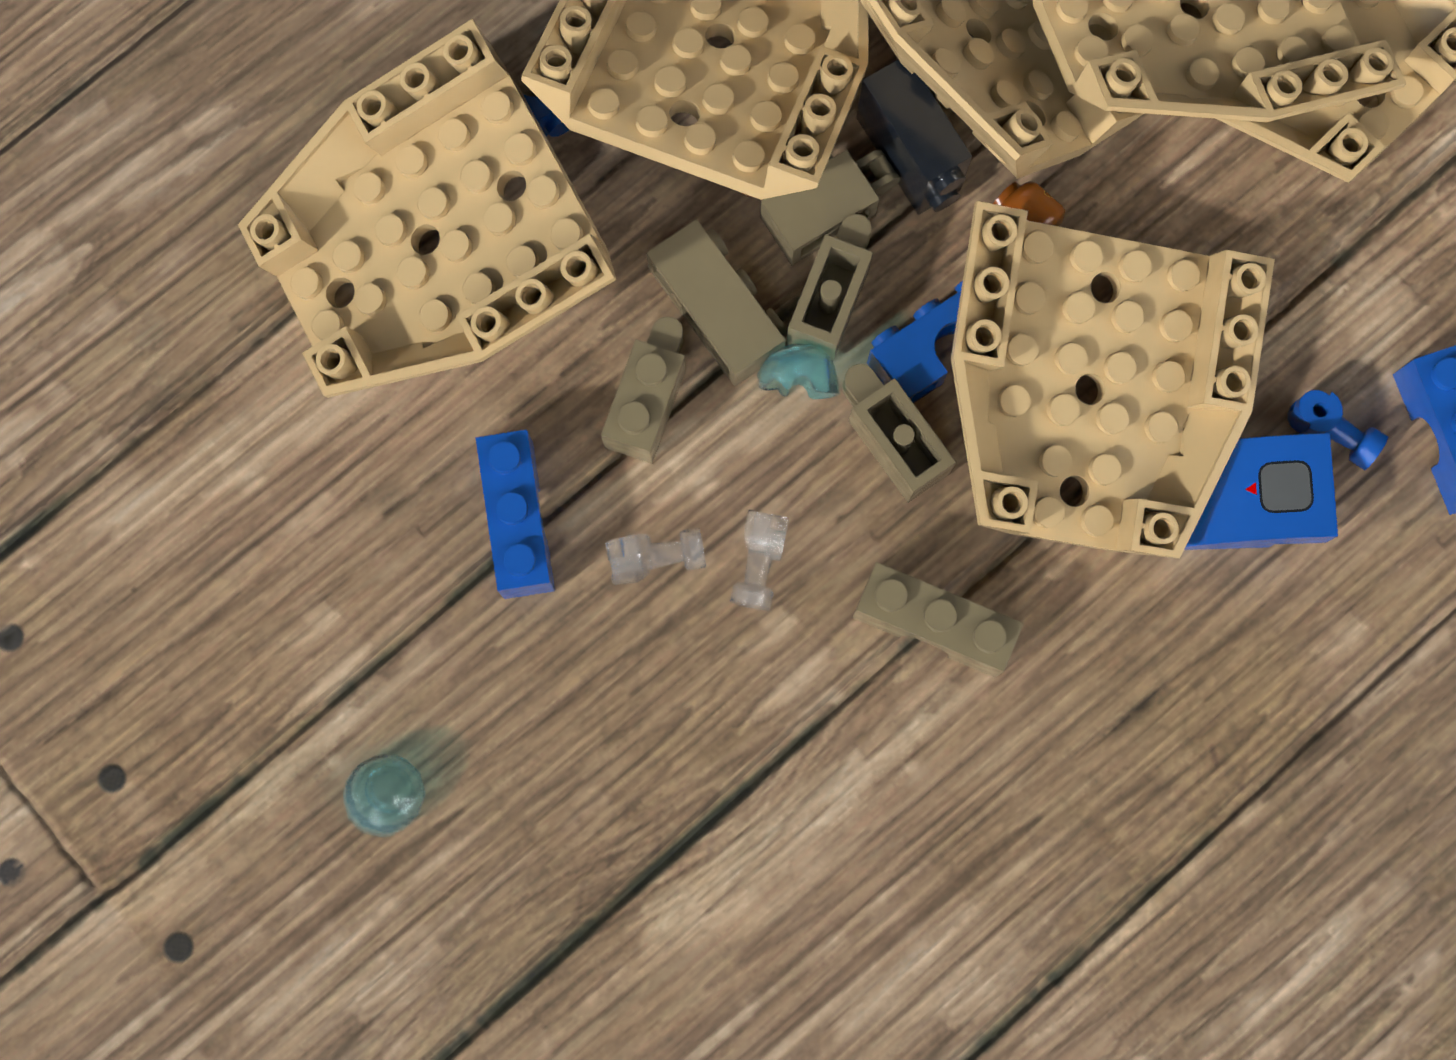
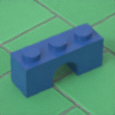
M963 280L955 287L957 294L943 303L938 298L929 301L914 313V322L902 330H899L896 325L879 334L871 342L874 348L870 350L867 360L869 367L875 372L883 385L895 378L913 404L941 386L947 376L948 371L936 355L935 342L943 336L955 334Z
M1456 345L1413 359L1393 374L1411 421L1423 418L1429 424L1436 437L1439 447V461L1437 465L1431 468V471L1449 515L1456 514Z
M528 430L475 437L497 591L504 599L555 591L549 546L540 510L538 494L540 492L534 445Z

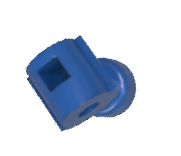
M1311 390L1290 406L1287 418L1290 426L1299 434L1330 433L1331 440L1351 450L1349 461L1364 471L1376 460L1388 441L1389 437L1378 429L1370 427L1362 432L1342 417V403L1333 392L1327 394L1321 390Z

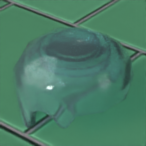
M796 343L778 349L769 354L761 363L757 373L758 385L761 390H778L783 397L788 396L789 390L794 385L803 386L811 399L831 398L840 394L838 375L832 358L822 348L811 344Z
M384 753L359 763L351 771L345 782L342 801L347 819L361 833L384 838L391 837L414 822L420 814L426 793L421 773L407 759L395 754L388 755Z

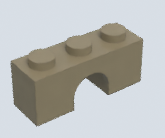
M878 562L875 563L852 617L899 638L901 636H908L929 643L948 653L949 659L995 678L1005 671L1024 624Z

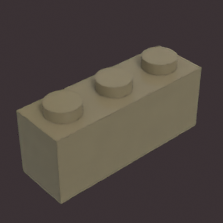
M695 219L646 253L648 268L734 387H736L784 353L785 339L783 336L787 334V330L774 310L769 308L764 311L754 298V295L758 292L748 274L742 268L735 271L724 256L728 254V250L717 232L712 228L705 231L699 221Z

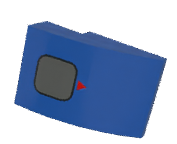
M1330 433L1239 439L1184 550L1269 548L1274 544L1327 543L1338 537Z

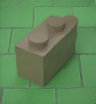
M882 149L875 150L856 162L848 150H845L835 157L831 154L817 188L761 200L760 218L792 266L819 250L825 234L836 238L842 221L847 216L861 214L868 220L876 216L880 200L879 196L896 186L901 178ZM869 171L877 179L872 184H869L864 176Z
M861 214L847 216L842 221L836 238L825 234L788 326L786 344L834 361L870 270L874 253L866 250L871 235V224L865 216Z
M673 317L658 319L652 327L647 343L635 339L601 433L604 448L653 464L686 372L685 355L680 354L684 342L683 328L677 319Z
M865 364L851 366L847 370L843 382V393L853 406L848 421L904 499L909 503L948 476L956 461L895 378L883 385L869 366Z

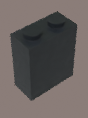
M899 60L862 80L856 118L876 150L882 149L900 176L901 180L898 184L916 213L920 215L930 208L934 212H938L953 204L960 197L959 191H961L963 182L966 180L965 176L972 155L925 82L915 72L911 74Z

